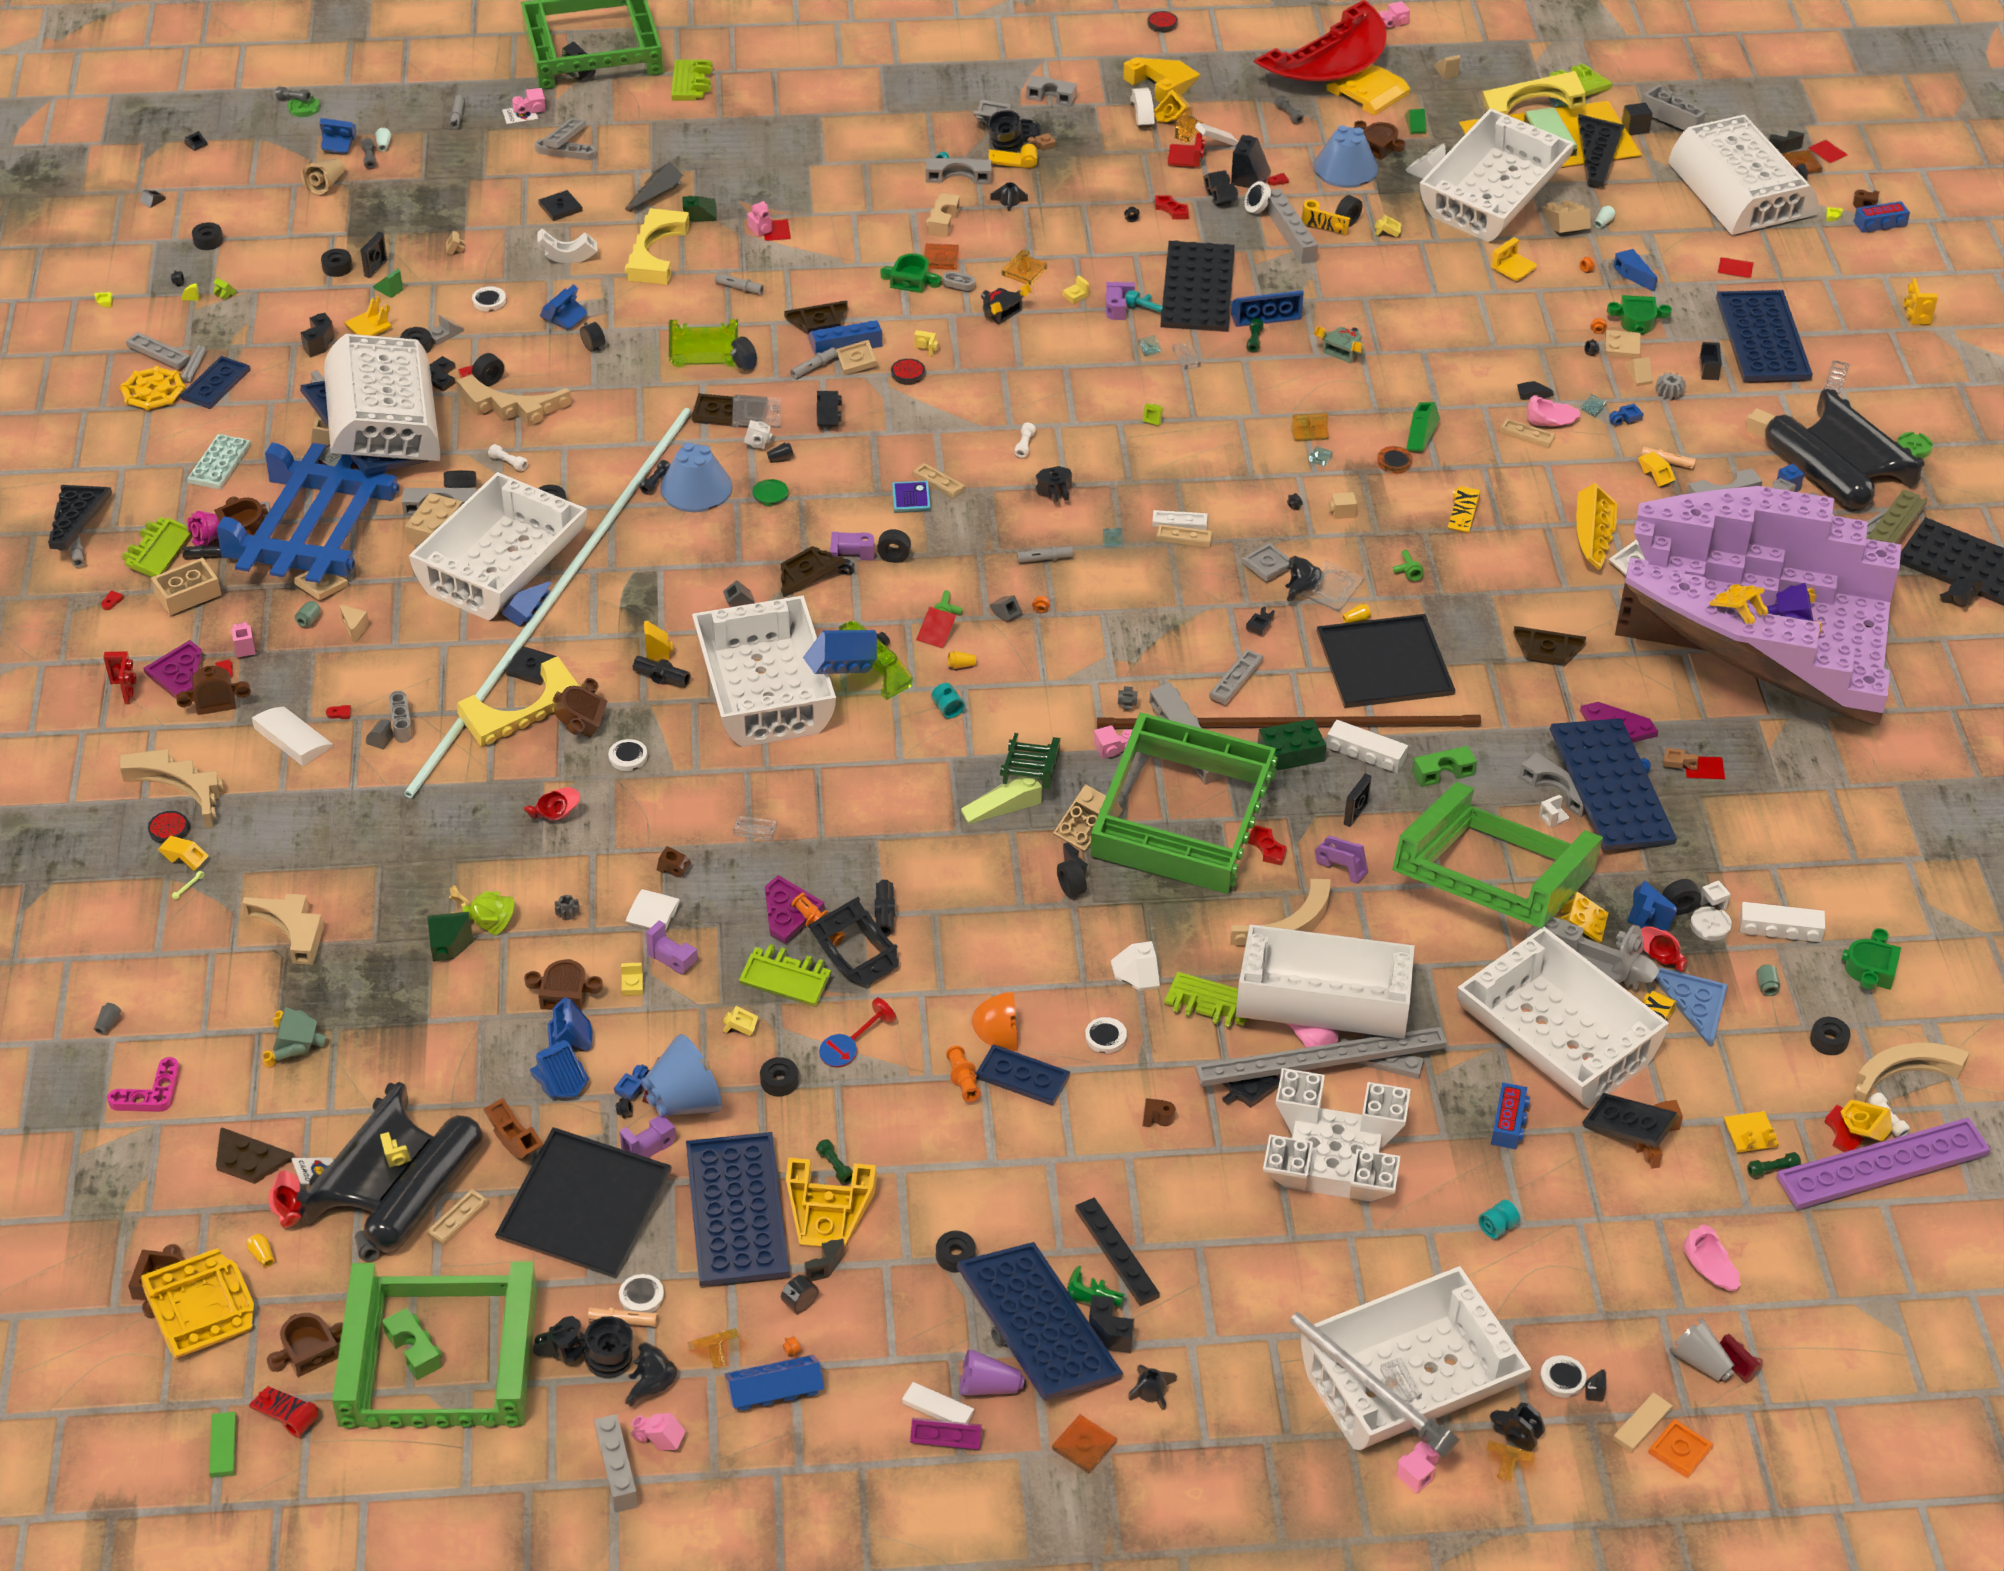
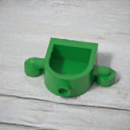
M904 254L896 260L893 267L885 266L880 269V277L884 280H890V288L923 293L926 284H929L932 288H938L942 285V277L929 273V261L920 254Z
M1622 295L1620 304L1617 302L1608 303L1607 313L1611 316H1620L1621 326L1626 331L1647 334L1654 329L1656 318L1665 319L1671 316L1672 307L1665 304L1657 307L1656 297Z
M1882 928L1874 929L1871 939L1857 940L1850 945L1849 950L1844 949L1841 961H1845L1846 972L1850 977L1859 981L1862 987L1866 989H1874L1877 986L1891 990L1901 947L1887 944L1889 933Z

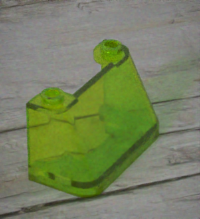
M729 319V324L721 323V327H687V323H683V326L678 324V320H669L670 363L674 366L692 364L734 365L735 363L731 356V351L733 350L731 343L739 337L738 319Z
M849 621L839 626V630H867L856 621ZM877 639V660L872 667L884 676L881 696L888 700L911 687L913 677L897 655Z

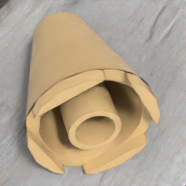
M339 159L309 163L301 172L303 184L312 190L310 192L313 194H324L343 174L345 168Z

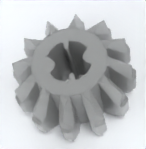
M1663 373V376H1659L1656 383L1658 396H1663L1664 399L1669 398L1670 400L1682 397L1686 381L1683 380L1682 376H1678V373Z

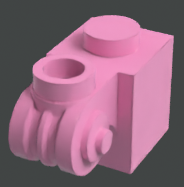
M1402 1L1388 4V11L1379 13L1385 27L1409 24L1410 10Z
M542 88L526 90L525 99L520 96L512 99L514 112L520 114L530 112V114L546 112Z
M764 201L752 205V212L747 214L748 228L758 237L772 232L770 213Z
M247 622L233 624L231 631L237 658L256 654L250 625H247Z
M1113 726L1094 730V746L1101 758L1105 759L1120 755V752H1123L1126 748L1132 730H1124L1122 736L1117 735Z
M672 1413L653 1414L652 1418L637 1416L631 1423L634 1428L631 1432L632 1437L643 1443L647 1442L649 1438L658 1450H677L686 1431Z
M1420 1441L1409 1455L1405 1454L1399 1459L1396 1476L1418 1494L1433 1481L1434 1465L1438 1463L1439 1453L1430 1447L1427 1442Z

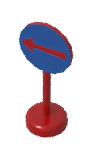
M879 997L875 998L872 1001V1008L876 1014L851 1037L844 1034H835L826 1038L819 1049L821 1060L826 1065L837 1068L851 1063L857 1053L856 1043L854 1042L856 1038L879 1018L886 1023H892L896 1020L895 1012L889 1004Z

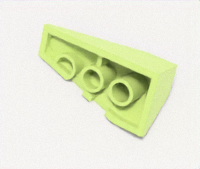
M1017 777L1009 779L1007 784L1002 783L961 808V812L967 823L972 824L1042 803V786L1037 778Z

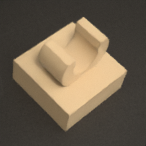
M452 231L446 242V253L453 255L455 250L460 253L463 252L465 242L459 239V233Z

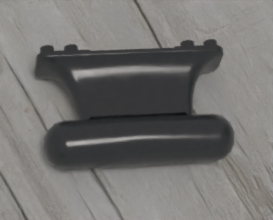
M1824 389L1821 391L1817 405V413L1821 418L1811 427L1806 428L1795 418L1784 414L1775 416L1768 422L1765 429V439L1770 446L1845 507L1852 510L1864 509L1872 502L1875 496V486L1869 479L1870 477L1891 475L1909 488L1917 486L1921 479L1920 474L1922 467H1924V460L1920 457L1916 458L1908 447H1902L1855 411L1847 399H1841L1834 389Z
M401 1082L396 1084L389 1083L386 1086V1096L383 1099L379 1097L375 1099L372 1106L374 1109L372 1115L333 1162L320 1175L314 1173L309 1181L311 1186L309 1189H301L296 1196V1200L301 1202L299 1213L303 1216L304 1221L309 1224L314 1223L323 1212L336 1206H354L371 1211L372 1213L364 1225V1237L370 1245L381 1252L396 1251L406 1242L479 1150L483 1140V1132L478 1122L469 1116L457 1115L451 1117L434 1136L420 1129L410 1120L406 1113L408 1107L407 1088ZM389 1132L391 1140L396 1139L398 1147L406 1146L411 1161L400 1166L389 1167L380 1134Z

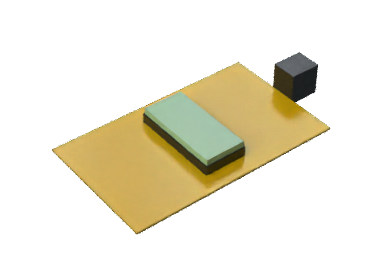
M1609 101L1589 103L1586 106L1570 109L1569 106L1553 107L1508 115L1573 142L1572 154L1561 167L1584 164L1577 121L1578 114L1625 125L1613 160L1642 155L1632 140L1631 135L1649 133L1652 120V111L1646 102L1624 105L1622 122ZM1480 119L1461 121L1459 124L1466 134Z

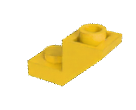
M1654 451L1638 457L1644 474L1652 472L1658 487L1676 480L1669 463Z
M170 836L157 849L171 863L180 858L193 871L209 856L195 842Z

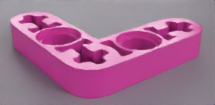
M166 1057L160 1061L152 1090H112L107 1096L110 1108L116 1111L162 1112L170 1108L180 1072L178 1061L173 1057ZM162 1082H170L166 1087L159 1086ZM137 1098H145L141 1103H134V1100Z

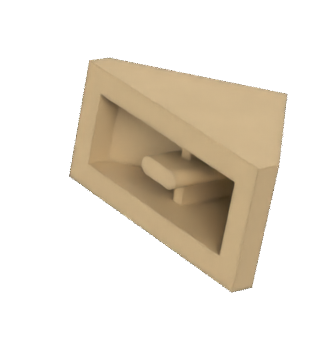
M1460 55L1444 58L1434 65L1443 79L1458 77Z
M1650 357L1637 358L1625 362V366L1636 386L1653 383Z
M342 605L340 606L342 621L352 643H356L369 626L367 612Z

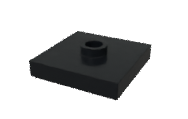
M568 190L538 199L540 207L553 221L583 211L581 204Z
M378 231L360 249L364 277L370 278L388 260L384 233Z
M523 646L506 669V675L541 685L543 682L540 674L541 664L557 656Z
M1365 773L1347 796L1343 825L1352 826L1368 805L1371 775Z

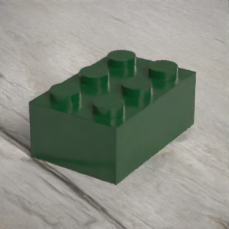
M1314 719L1262 728L1258 731V744L1276 748L1275 756L1278 757L1275 769L1277 771L1325 761L1326 743Z

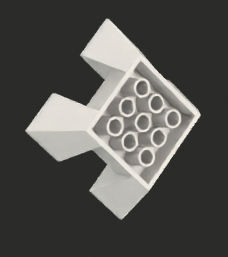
M1282 1068L1276 1105L1293 1137L1269 1135L1263 1172L1285 1188L1372 1202L1394 1194L1400 1156L1379 1153V1151L1405 1126L1411 1089L1368 1082L1362 1115L1320 1108L1325 1075Z

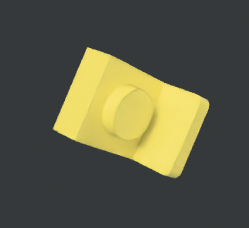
M1384 214L1381 220L1378 219L1375 223V235L1379 236L1382 230H1384L1387 234L1398 237L1401 231V223Z
M1077 276L1076 284L1063 290L1062 296L1072 304L1089 297V283L1081 276Z
M916 330L914 334L915 348L929 350V356H933L939 344V341L936 340V333Z
M642 963L621 964L622 996L643 995Z
M735 1006L732 1012H727L723 1019L725 1024L723 1032L727 1033L730 1028H733L751 1036L758 1016Z
M389 1132L380 1134L389 1167L400 1166L411 1161L406 1146L398 1147L396 1139L391 1140Z

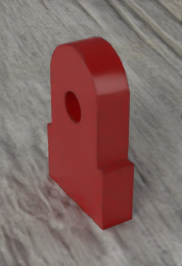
M1285 173L1270 176L1267 183L1271 186L1288 184L1289 179Z
M111 590L101 602L102 609H113L124 599V595Z
M230 659L215 663L216 666L227 670L231 678L233 677Z
M351 705L332 706L326 709V716L328 718L350 719Z

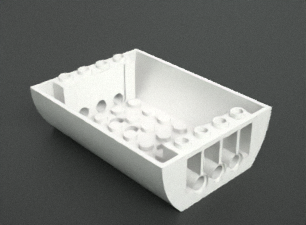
M1490 108L1420 182L1423 202L1432 218L1486 242H1490L1504 230L1569 159L1574 143Z
M1746 115L1688 127L1679 137L1671 151L1668 163L1731 235L1818 215L1819 203L1814 189Z
M345 334L332 346L324 363L331 453L440 461L430 364L426 351L420 342L415 339Z
M497 472L409 555L410 563L418 581L428 595L489 621L581 532L586 523L587 509Z
M804 596L692 614L722 724L734 742L742 747L815 735L824 729L833 715L836 696L829 674H814L803 659V656L817 639Z
M1249 925L1238 987L1236 1017L1404 1039L1410 1005L1415 946Z
M1545 927L1532 934L1457 987V999L1462 1008L1589 1109L1597 1103L1603 1093L1611 1094L1649 1065L1659 1049L1669 1025L1666 1020ZM1521 1009H1529L1531 1012H1523ZM1537 1021H1544L1546 1024H1538ZM1573 1045L1577 1047V1049H1570L1567 1046Z
M1460 1266L1313 1324L1383 1383L1396 1385L1397 1388L1392 1390L1428 1420L1431 1418L1437 1419L1525 1382L1531 1373L1530 1366ZM1301 1333V1349L1308 1379L1353 1449L1362 1450L1415 1428L1378 1396L1373 1398L1367 1396L1366 1392L1371 1391ZM1452 1359L1456 1362V1364H1447L1445 1360ZM1432 1367L1436 1370V1372H1427L1425 1368Z

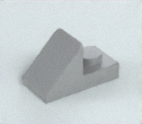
M438 315L439 326L429 330L432 342L435 345H439L462 333L464 328L455 321Z

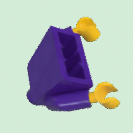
M1806 583L1797 586L1791 585L1776 594L1777 604L1767 606L1768 614L1814 621L1811 603L1815 602L1817 595L1813 588L1807 589ZM1819 622V623H1820L1819 635H1820L1821 632H1822V630H1821V627H1822L1821 622Z

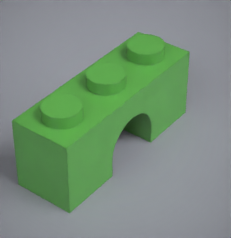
M1464 746L1415 757L1412 772L1420 787L1438 784L1440 773L1443 770L1452 772L1457 779L1474 776L1477 760L1470 748Z
M405 1308L382 1320L385 1335L395 1349L406 1344L413 1345L404 1351V1357L407 1367L416 1380L441 1368V1351L437 1345L433 1346L431 1344L430 1335L426 1329L422 1331L419 1319L415 1314L411 1315L409 1310Z

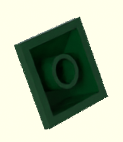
M702 196L682 197L683 212H689V222L717 221L715 199Z
M469 911L427 916L433 962L455 959L473 943Z

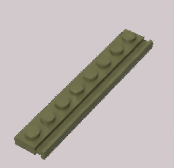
M1903 489L1866 539L1897 544L1924 508L1928 498H1919L1920 495Z

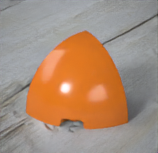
M1014 992L998 994L987 999L977 1007L972 1016V1026L978 1037L990 1046L994 1044L1011 1051H1017Z

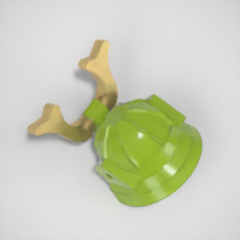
M455 885L450 887L451 895L449 899L459 902L463 908L462 912L469 911L470 921L474 919L476 925L488 930L492 935H498L506 927L514 910V899L511 896H500V892L483 891V894L477 895L471 904L459 893Z

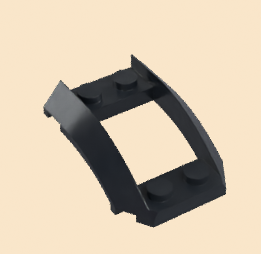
M858 896L808 926L831 961L848 978L863 986H867L899 966V959L897 958L898 946L894 945L880 930L869 912L865 911ZM856 922L867 939L880 953L853 969L840 955L829 937Z

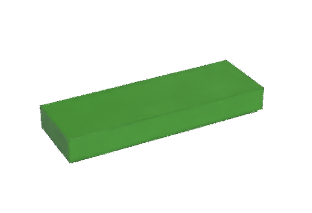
M235 1412L212 1414L210 1478L234 1475Z

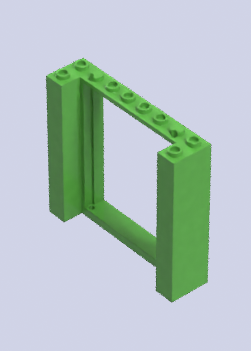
M532 0L521 2L523 28L539 88H555L554 74L639 63L645 64L648 76L663 74L662 47L647 0ZM627 6L638 48L556 58L545 16Z
M1140 712L1091 832V856L1229 894L1231 887L1236 885L1238 859L1241 860L1244 854V848L1242 847L1244 844L1247 845L1250 837L1248 831L1253 829L1256 820L1254 815L1260 811V798L1264 799L1270 780L1275 779L1277 771L1275 767L1278 761V757L1275 756L1276 748ZM1136 752L1255 783L1254 792L1233 848L1230 849L1111 816Z
M1455 782L1400 835L1392 870L1542 929L1595 871L1603 837L1584 830L1570 844L1470 806L1474 788ZM1469 827L1556 860L1532 885L1527 899L1433 863Z
M511 1262L510 1275L377 1276L375 1263H352L332 1398L338 1427L398 1428L400 1426H414L420 1428L423 1426L492 1427L502 1425L514 1427L525 1425L538 1289L534 1262ZM506 1296L494 1409L371 1410L386 1297Z

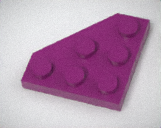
M189 640L144 667V673L176 698L179 692L192 690L191 679L193 674L200 669L203 655L202 650Z
M1594 702L1580 707V712L1586 721L1622 718L1633 743L1654 738L1658 735V730L1650 718L1601 702Z
M777 875L765 886L769 933L783 943H787L807 922L803 914L797 908L791 906L792 901L799 894L805 893L807 895L806 898L812 904H815L820 912L825 908V903Z

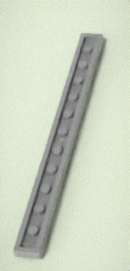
M1436 1027L1405 1032L1404 1039L1378 1036L1196 1065L1195 1071L1202 1087L1281 1074L1282 1068L1303 1071L1446 1048L1447 1042L1441 1028Z

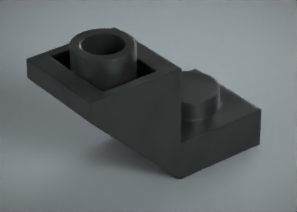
M1789 130L1787 137L1771 134L1769 141L1781 154L1801 149L1805 133Z
M844 1239L830 1240L822 1243L823 1258L804 1262L805 1276L810 1281L830 1277L845 1256Z

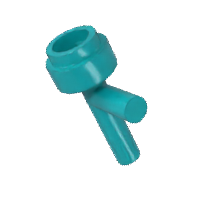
M1129 290L1125 297L1127 306L1132 308L1139 304L1162 313L1164 308L1150 302L1152 299L1150 294L1140 298V292Z

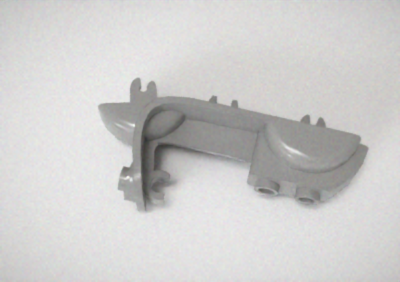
M1552 917L1544 926L1616 983L1624 981L1627 988L1632 984L1633 990H1637L1639 987L1638 981L1646 983L1654 981L1660 970L1651 959L1641 955L1644 944L1641 929L1637 925H1633L1628 933L1619 931L1616 937L1618 938L1616 946L1620 947V950L1583 938V928L1571 924L1564 919ZM1532 925L1525 939L1541 928Z

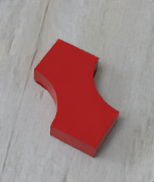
M1155 195V210L1167 212L1172 217V220H1189L1187 204L1176 202L1171 195Z
M1254 825L1250 832L1248 844L1256 846L1263 855L1262 862L1282 866L1287 847L1278 843L1273 838L1272 829Z
M1836 1105L1825 1118V1123L1831 1127L1835 1135L1832 1146L1843 1152L1858 1149L1863 1142V1138L1850 1132L1841 1116L1843 1108Z

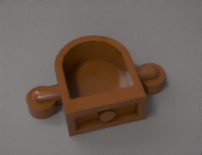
M1361 120L1354 122V128L1363 129V133L1375 158L1382 160L1393 151L1401 152L1405 150L1406 142L1403 139H1398L1399 131L1394 125L1386 122H1376L1367 126V123Z
M230 497L227 499L226 505L214 510L219 522H221L223 517L235 519L242 524L247 535L253 536L269 513L265 504L261 505L259 501L249 497L240 499L238 497Z
M206 666L193 674L191 679L192 690L179 692L176 695V702L182 708L189 707L192 702H195L197 715L236 709L235 695L240 698L248 697L251 689L249 683L245 681L232 683L229 672L224 668Z
M587 678L581 687L573 685L565 688L562 693L557 691L552 699L555 702L554 712L557 718L567 726L569 732L574 735L582 733L589 738L599 728L608 702L594 694L599 685L592 678Z
M571 959L559 960L550 964L546 968L543 977L536 971H530L524 976L527 988L540 989L538 995L540 1009L552 1010L566 997L571 999L582 1011L586 993L597 994L603 990V981L600 977L591 976L586 980L584 967Z
M176 1244L167 1245L163 1252L142 1250L128 1287L132 1299L145 1301L142 1309L147 1318L153 1319L155 1316L145 1295L141 1276L186 1260L182 1257L181 1249Z
M300 1313L290 1316L280 1331L283 1350L273 1352L267 1357L269 1370L280 1372L286 1367V1362H289L297 1377H300L337 1360L339 1350L336 1342L341 1343L343 1322L336 1323L331 1328H328L321 1317L312 1313Z

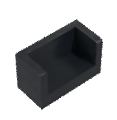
M1702 342L1699 356L1701 380H1719L1722 367L1720 343Z

